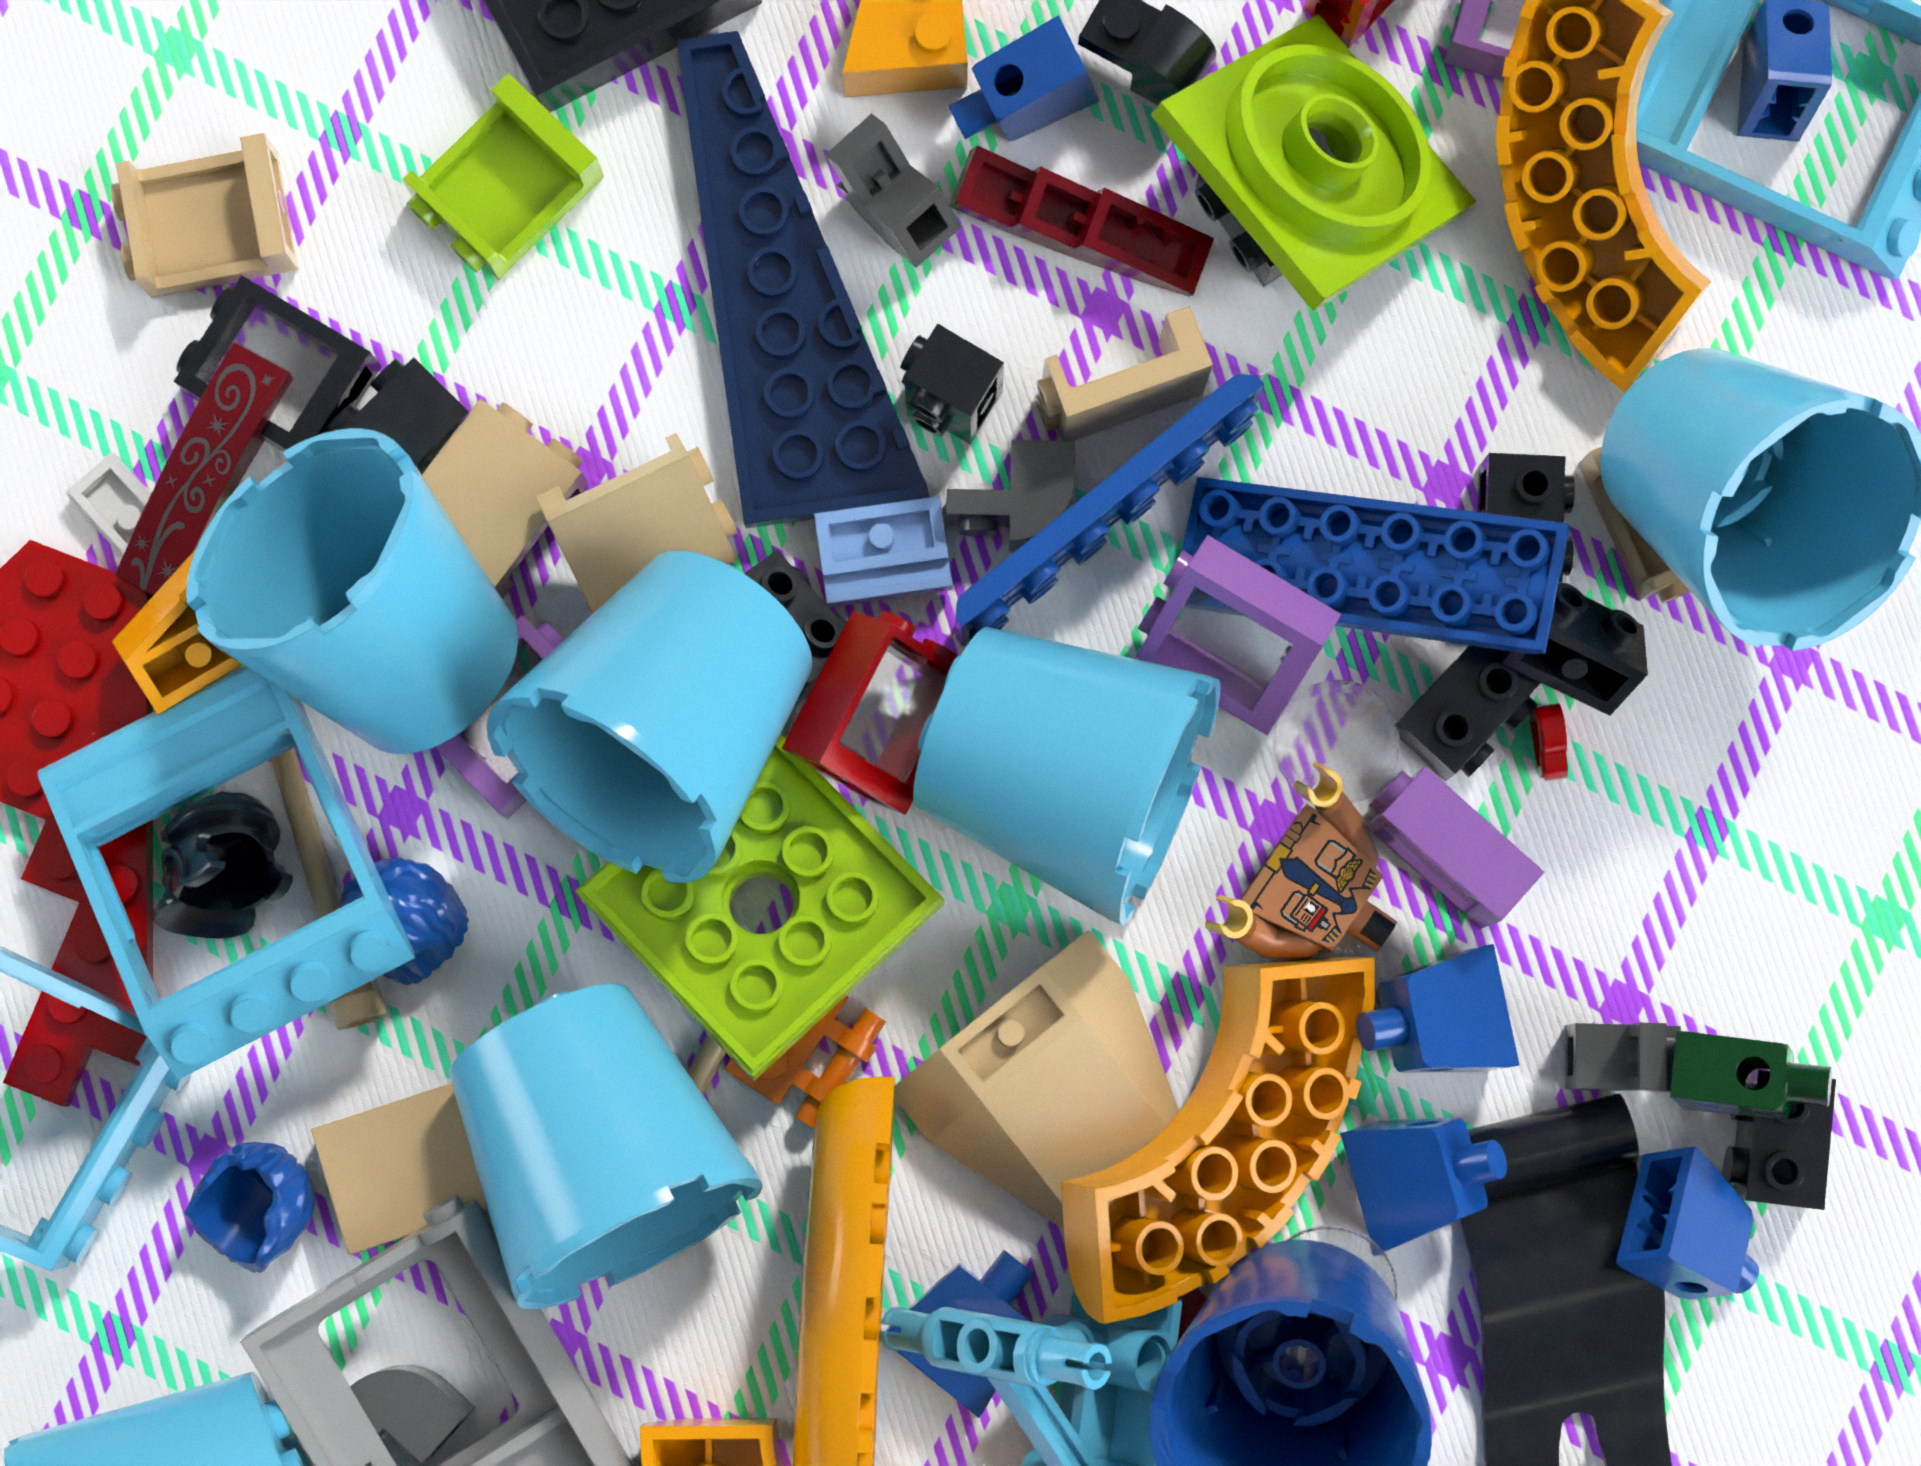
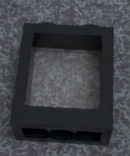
M241 275L234 288H226L216 299L210 313L212 322L200 341L193 340L182 352L176 366L178 375L173 382L189 397L199 402L233 342L289 371L293 381L261 432L266 439L265 442L283 452L308 438L326 433V426L350 403L357 407L382 366L369 350Z

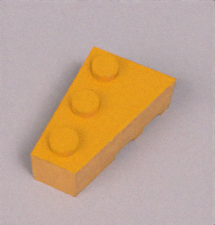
M860 0L842 71L845 98L967 87L968 61L962 0Z
M196 549L112 641L157 715L243 665L211 644L197 630L199 625L195 611L187 605L186 599L188 573Z

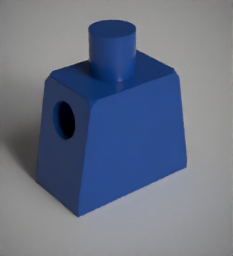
M1764 0L1745 37L1743 45L1737 136L1799 142L1832 86L1829 7L1822 1Z
M1058 15L977 62L971 69L981 89L948 106L964 139L998 123L1008 141H1014L1085 109L1100 100ZM1019 90L1016 94L1009 96L1012 92Z
M1494 944L1455 952L1380 982L1378 992L1382 1009L1362 1012L1357 1017L1356 1030L1362 1047L1366 1051L1390 1047L1394 1067L1400 1073L1485 1072L1520 1066Z
M1459 1117L1377 1121L1340 1133L1374 1255L1413 1241L1487 1208L1488 1199L1483 1183L1503 1179L1507 1172L1506 1156L1501 1145L1496 1140L1472 1144L1467 1125Z
M1696 1146L1643 1154L1616 1264L1681 1299L1692 1300L1746 1292L1755 1284L1759 1276L1757 1262L1746 1254L1754 1221L1752 1209Z
M1006 1250L1000 1253L981 1279L958 1263L912 1304L908 1310L931 1314L939 1308L952 1307L1031 1322L1028 1317L1011 1303L1034 1273ZM889 1325L885 1330L901 1334L900 1327ZM903 1350L896 1351L979 1418L985 1411L995 1392L988 1378L932 1366L923 1354Z

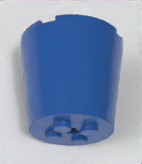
M1312 1240L1280 1241L1258 1248L1238 1260L1229 1268L1230 1273L1220 1279L1169 1355L1156 1382L1149 1417L1150 1443L1156 1466H1427L1430 1461L1432 1449L1430 1408L1396 1301L1386 1283L1374 1269L1356 1255L1335 1245Z

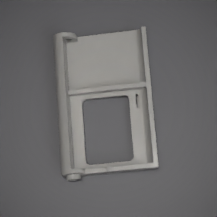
M454 1195L440 1202L423 1214L427 1225L271 1318L240 1341L314 1466H397L321 1339L318 1329L320 1323L330 1315L422 1260H429L438 1267L518 1403L514 1416L435 1466H633L542 1310L523 1309L518 1306L511 1291L494 1229L476 1199L462 1203L459 1196Z

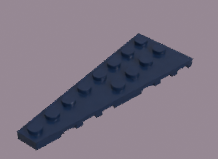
M731 31L676 39L745 528L815 519L814 514L929 498L927 483L922 476L908 437L897 416L883 377L877 368L858 317L828 245H826L808 197L802 188L788 149L777 128L739 32Z

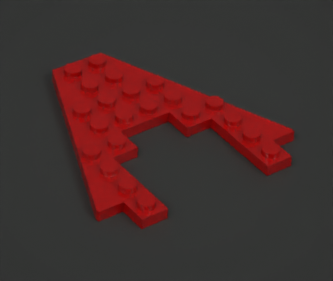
M30 539L0 568V802L46 820L21 880L79 902L51 970L134 1008L41 786L38 770L153 712L152 705L112 643L115 637L153 596L118 578L115 572ZM153 820L100 846L99 849L132 925L136 943L153 981V920L151 915L153 911ZM41 991L3 1083L59 1106L69 1107L93 1049L139 1066L140 1062L135 1059V1056L147 1036L83 1006L77 1008Z

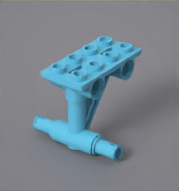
M1074 1287L1070 1315H1051L1042 1324L952 1307L939 1308L931 1314L897 1306L890 1308L885 1313L881 1324L900 1327L901 1334L880 1331V1338L883 1345L888 1349L923 1354L932 1366L988 1378L1035 1447L1025 1456L1021 1466H1156L1152 1455L1149 1434L1150 1408L1160 1372L1178 1342L1182 1299L1179 1297L1177 1298L1178 1303L1146 1315L1107 1324L1097 1322L1085 1312L1076 1296ZM1056 1381L1062 1382L1059 1406L1046 1388Z

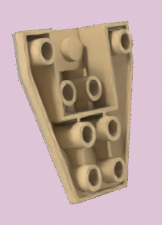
M1087 930L928 1057L897 1083L894 1088V1099L931 1144L1062 1229H1064L1061 1181L1083 1177L1104 1170L1128 1158L1155 1138L1179 1112L1130 979L1090 930Z

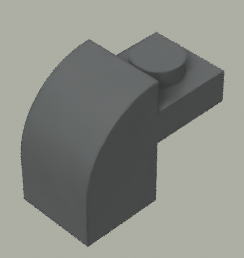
M872 113L825 154L841 180L837 186L852 207L886 244L917 268L962 228L940 188L909 164L887 125Z
M1012 440L1010 490L947 489L946 526H959V534L975 537L993 536L997 534V527H1009V552H1015L1070 508L1075 481V441Z
M1644 1022L1628 1025L1593 1023L1565 1025V1089L1671 1092L1677 1030L1681 1031V1026H1667V1023Z
M416 1365L386 1367L359 1379L350 1386L379 1436L381 1437L385 1432H388L421 1464L432 1458L477 1408L444 1377L430 1369Z

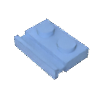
M940 496L814 514L828 607L953 590Z

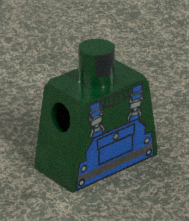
M1678 1030L1676 1032L1670 1098L1683 1110L1788 1119L1790 1103L1829 1106L1832 1067L1794 1063V1052L1788 1044ZM1756 1069L1770 1070V1080L1764 1088H1746V1081L1751 1072Z

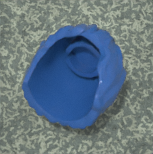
M402 857L382 859L374 862L375 867L415 954L414 959L383 974V976L403 985L418 984L423 979L428 978L433 970L440 968L443 961L451 959L455 948L463 943L464 934L468 931L467 924L469 918L467 910L454 887L447 883L442 874L429 864L415 862ZM356 877L344 886L338 908L364 896Z
M262 1142L239 1143L212 1162L206 1174L193 1190L184 1214L190 1226L195 1229V1232L205 1242L212 1245L219 1254L227 1256L231 1262L238 1263L241 1267L252 1273H262L276 1258L288 1252L301 1233L309 1226L315 1205L312 1180L308 1177L309 1174L303 1165L297 1163L296 1157L293 1154H289L285 1147Z

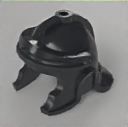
M221 791L191 803L178 812L165 829L161 831V842L169 843L170 847L165 848L161 854L162 884L165 887V892L162 899L151 912L152 920L166 931L191 937L221 939L246 934L254 926L256 919L255 908L265 900L276 901L283 898L293 882V876L286 873L284 866L276 863L274 859V851L280 842L281 831L271 810L260 800L245 793Z

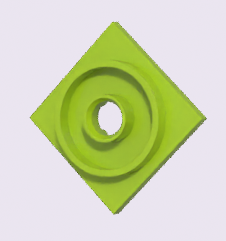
M1320 14L1315 15L1161 101L1151 114L1153 119L1313 311L1458 219L1477 202L1430 147L1417 116L1403 96L1382 75L1358 60ZM1308 128L1325 134L1326 143L1330 151L1341 161L1323 152L1312 139Z
M780 734L720 857L709 873L703 878L687 883L666 882L662 875L663 870L643 864L638 873L635 874L607 862L575 890L577 897L753 1081L763 1074L945 904V899L815 768L782 749L786 740L782 734ZM755 877L773 878L784 884L790 891L794 901L793 911L788 921L778 930L766 934H755L744 930L734 921L730 913L731 898L736 889L749 879Z

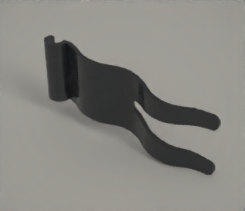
M1618 1093L1468 1129L1472 1144L1496 1140L1501 1145L1507 1161V1172L1503 1179L1483 1183L1488 1199L1487 1208L1460 1219L1476 1286L1481 1321L1482 1420L1485 1466H1559L1562 1423L1570 1415L1577 1412L1588 1413L1593 1417L1605 1466H1672L1664 1398L1665 1291L1616 1264L1638 1176L1636 1163L1639 1160L1637 1135L1624 1098Z

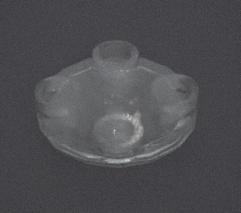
M1330 679L1308 685L1290 699L1275 723L1272 747L1278 769L1292 788L1296 780L1313 790L1319 784L1320 773L1312 764L1319 762L1339 774L1342 779V791L1351 803L1364 800L1385 785L1397 766L1401 738L1398 727L1395 725V716L1379 694L1357 682Z

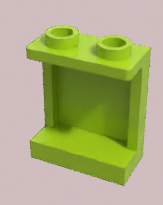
M509 73L491 89L496 103L420 177L413 171H410L402 179L412 195V198L406 202L411 211L431 230H434L439 224L447 229L456 238L450 247L474 272L477 273L485 266L498 280L604 177L598 158Z

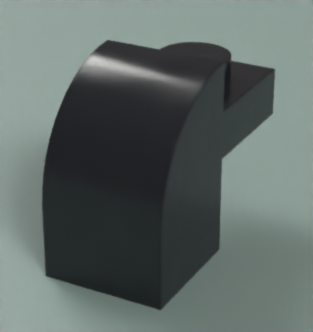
M1099 0L1078 37V45L1132 73L1130 91L1156 105L1208 76L1214 67L1217 53L1208 35L1181 12L1167 4L1160 11L1142 0Z

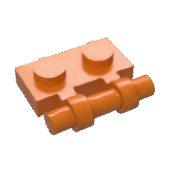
M846 996L755 1081L732 1058L724 1070L777 1105L781 1103L794 1084L808 1094L796 1112L795 1117L814 1129L820 1102L835 1087L848 1082L861 1060L868 1063L878 1047L873 1042L887 1021L864 1008L850 1029L836 1019L850 998ZM827 1036L839 1044L840 1047L821 1076L818 1077L804 1068L823 1037Z

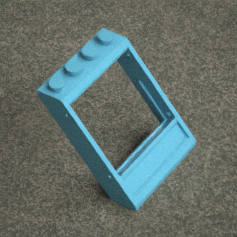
M1662 0L1661 4L1673 11L1674 15L1655 46L1642 81L1636 124L1639 164L1888 279L1898 280L1908 258L1917 249L1921 232V91L1864 211L1860 214L1855 227H1852L1687 151L1759 0ZM1822 0L1921 45V5L1910 0Z
M245 665L214 681L157 715L154 711L38 770L41 786L141 1027L177 1080L415 958L412 946L301 701ZM295 747L333 833L339 839L364 896L160 1000L136 943L134 930L99 847Z
M0 946V972L77 1008L83 1006L146 1036L134 1008ZM147 1037L135 1056V1059L140 1062L138 1069L50 1219L47 1220L41 1217L31 1236L0 1224V1251L49 1271L68 1267L71 1261L78 1264L88 1253L97 1237L98 1229L93 1227L92 1224L104 1203L112 1206L125 1190L132 1175V1172L125 1169L136 1148L139 1146L145 1149L161 1128L165 1115L160 1113L159 1109L171 1089L176 1092L180 1091L192 1073L177 1080Z

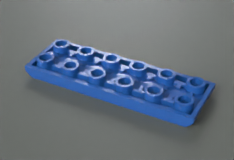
M1237 374L1231 377L962 593L957 600L955 614V639L958 643L964 646L983 627L1001 630L1009 622L1006 615L1010 612V608L1022 598L1029 605L1040 599L1057 584L1059 580L1056 578V575L1064 564L1072 558L1078 565L1087 561L1107 543V539L1104 536L1111 530L1110 527L1120 519L1127 526L1134 523L1155 505L1157 501L1153 497L1160 491L1161 486L1171 480L1177 487L1194 475L1205 464L1202 458L1218 440L1224 447H1227L1247 432L1254 424L1251 418L1260 410L1256 403L1264 386L1261 379L1256 375Z
M1197 477L1182 551L1184 550L1194 556L1206 536L1209 535L1341 613L1335 624L1337 627L1525 654H1545L1570 525L1561 522ZM1195 587L1186 604L1192 606L1238 612Z

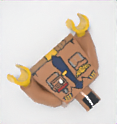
M1314 762L1312 764L1313 767L1320 773V781L1317 787L1311 790L1307 785L1296 780L1293 789L1297 795L1314 804L1315 809L1308 804L1300 809L1239 900L1223 895L1217 896L1216 900L1224 903L1228 908L1226 921L1222 925L1209 920L1205 922V928L1209 932L1233 938L1264 958L1309 960L1317 955L1319 951L1324 953L1333 951L1345 933H1348L1377 953L1398 922L1367 901L1383 877L1376 868L1379 854L1361 814L1342 791V779L1339 774L1319 762Z

